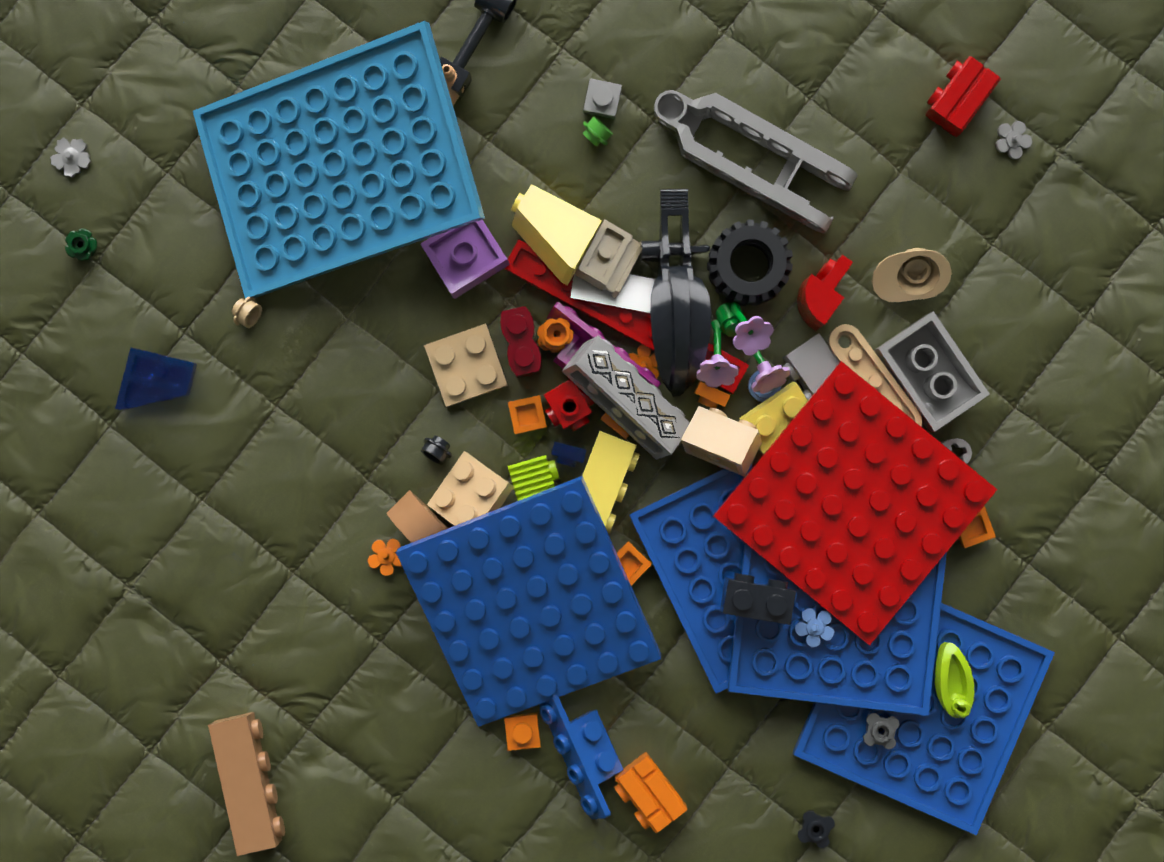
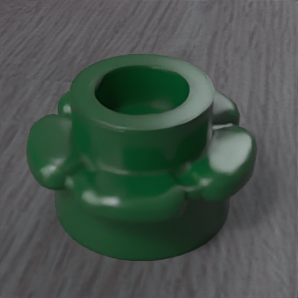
M81 228L78 231H71L66 236L65 242L67 245L65 246V251L71 258L85 261L96 252L97 240L89 230ZM79 242H83L81 248L78 247Z

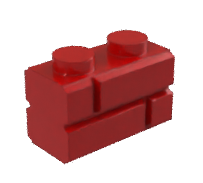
M969 56L963 64L957 60L945 76L950 80L944 89L937 87L926 102L931 107L925 115L936 124L941 125L944 130L954 137H958L1001 80L1000 76L989 68H985L982 63L972 56Z

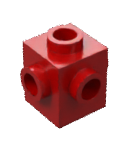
M569 379L544 394L545 399L550 405L545 411L554 427L561 424L564 430L570 427L574 432L590 422L587 416L592 414L590 406L595 403L581 389L579 390L572 380ZM569 401L574 402L576 405V409L571 413L566 412L563 408L564 404Z

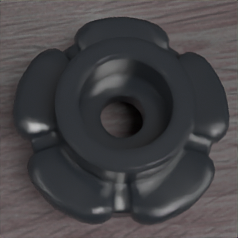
M436 435L432 439H424L425 444L421 452L431 461L442 465L446 458L452 457L451 452L448 451L450 444Z

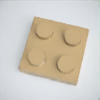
M486 323L424 345L446 407L508 386Z
M464 451L427 505L456 526L499 509L515 486Z

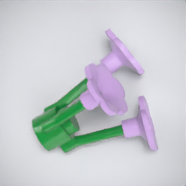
M728 302L721 305L715 313L717 320L711 322L714 332V355L711 357V360L703 361L700 364V369L696 374L697 379L705 381L709 387H718L721 384L731 385L734 383L735 376L738 375V367L730 364L721 355V332L729 337H734L733 345L736 349L743 350L744 354L753 355L758 363L757 369L760 374L756 376V381L751 385L754 392L760 391L761 394H765L773 388L782 386L786 382V378L791 374L788 367L782 368L781 365L771 367L770 363L764 360L759 351L769 347L771 343L770 336L774 331L773 326L769 322H764L759 316H754L747 321L740 305L736 302Z

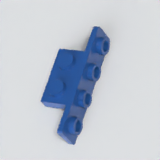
M552 695L549 701L539 704L541 717L549 725L554 736V746L563 756L567 765V775L570 781L576 785L581 797L580 802L583 810L591 819L606 818L611 815V812L598 784L621 772L623 767L597 710H591L569 721L559 697Z

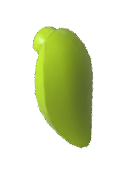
M944 642L940 645L936 658L935 688L937 697L944 710L950 716L965 718L970 714L974 702L975 692L972 671L960 649L953 643Z

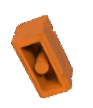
M644 752L615 775V780L618 783L614 786L616 792L625 803L629 800L632 801L638 809L634 815L645 830L651 826L654 832L658 833L686 812V803L647 752Z

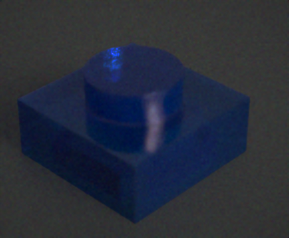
M554 442L551 455L558 456L556 463L575 468L577 462H584L587 450Z

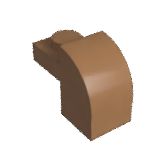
M410 490L386 513L411 543L448 529L432 510Z

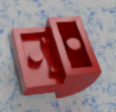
M843 254L835 261L830 258L816 276L811 274L803 281L797 295L799 313L806 324L815 331L827 323L845 298L834 290L853 263Z

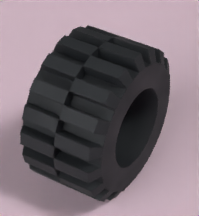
M747 220L745 223H740L739 221L734 223L732 227L723 230L715 240L708 255L707 270L710 272L709 280L711 284L714 283L716 286L715 291L719 295L722 293L726 297V301L737 302L740 306H746L747 304L757 306L762 302L771 300L786 285L793 267L790 260L793 255L792 250L787 248L789 242L786 237L781 238L778 235L780 230L776 227L771 229L767 227L768 223L761 221L760 224L754 223V220ZM746 245L754 246L765 254L768 260V271L761 280L747 282L735 275L731 268L730 259L737 248Z

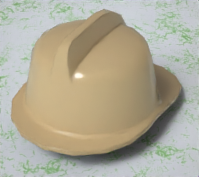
M913 248L888 256L881 261L873 273L872 284L876 294L888 302L927 299L935 297L945 290L950 283L952 272L950 263L944 255L932 250Z

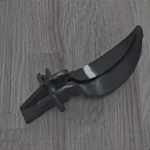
M660 189L658 241H641V260L658 262L659 276L654 280L651 293L652 339L660 376L673 397L681 396L697 378L696 374L700 369V364L706 358L711 333L712 312L710 296L702 279L693 275L691 255L706 253L710 250V246L707 244L690 246L688 189ZM668 216H680V243H669ZM680 256V266H669V257Z

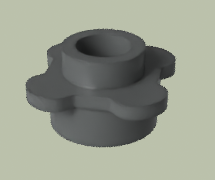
M877 713L869 714L866 718L867 725L866 733L863 735L864 742L868 746H873L874 744L883 745L885 749L895 747L896 740L894 736L895 730L899 727L898 719L894 716L885 718ZM880 728L884 729L883 734L878 733Z

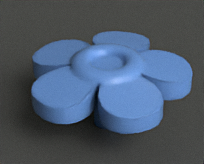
M812 608L802 612V618L806 622L797 623L795 630L799 636H805L809 633L806 638V643L809 646L817 647L821 642V638L826 641L833 638L834 629L830 626H824L832 620V616L828 611H821L817 618L816 612Z

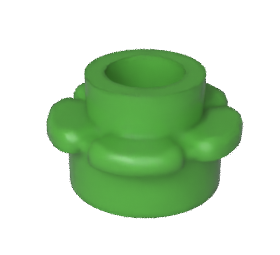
M593 116L588 123L586 121L583 123L585 128H587L583 134L595 146H598L600 143L603 145L608 144L607 140L613 133L598 118Z

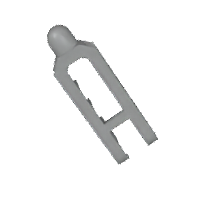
M668 90L656 98L654 115L661 124L676 132L682 157L820 233L827 232L834 217H828L826 214L810 206V201L787 188L798 168L801 167L833 186L849 191L858 176L854 170L717 93L692 100L677 91ZM713 118L787 159L774 185L751 173V168L746 166L744 169L722 157V152L717 151L715 153L695 142V137L693 136L701 121Z

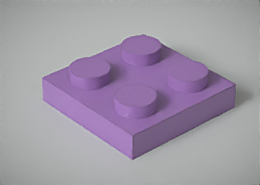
M483 220L430 237L421 243L422 248L454 299L510 265Z

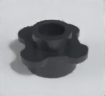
M812 810L806 811L803 814L802 829L798 831L799 840L803 843L808 841L815 843L819 848L827 847L830 843L828 838L830 830L835 827L833 818L815 814ZM815 826L819 827L818 832L813 831Z

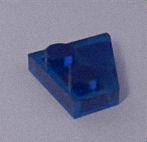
M131 347L115 409L127 410L189 396L197 364Z

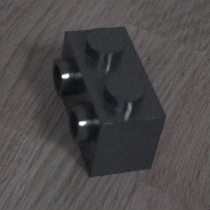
M735 573L734 579L725 577L720 611L723 614L791 625L796 591L788 588V582L768 579L767 584L755 583V576Z

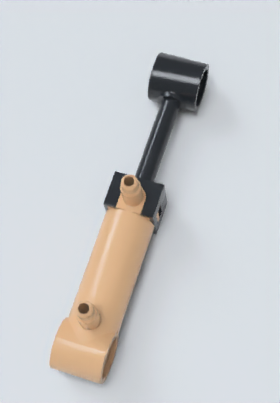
M475 0L474 7L480 10L481 15L453 63L442 56L440 57L453 106L457 99L461 100L472 81L470 72L464 68L492 20L505 23L511 15L517 0Z

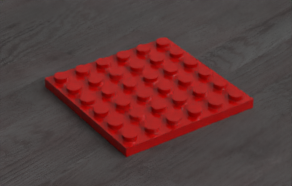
M840 361L714 513L713 517L870 646L998 489L845 363Z

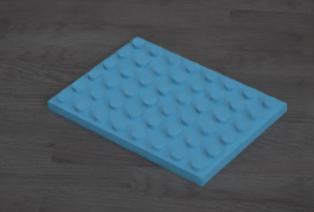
M426 21L193 111L245 298H256L485 219L431 27Z

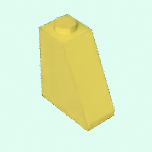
M531 184L525 195L519 193L511 208V211L515 213L512 227L555 276L568 286L595 237L602 220Z

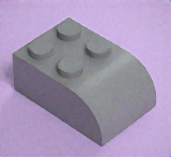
M934 311L925 315L874 350L920 412L922 424L932 432L937 431L990 395Z

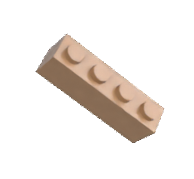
M254 712L216 720L209 724L208 727L236 854L240 856L275 848L282 841V836L285 835V826L282 817H277L275 809L278 795L275 785L269 782L267 771H270L271 764L267 751L263 752L260 739L263 738L262 723L260 719H255Z

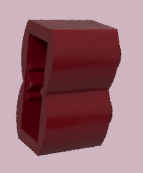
M526 306L502 311L500 325L502 333L509 344L507 356L511 370L517 378L540 374L542 357L534 341L535 325L531 313Z

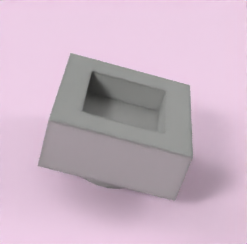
M590 78L583 113L615 119L622 85Z

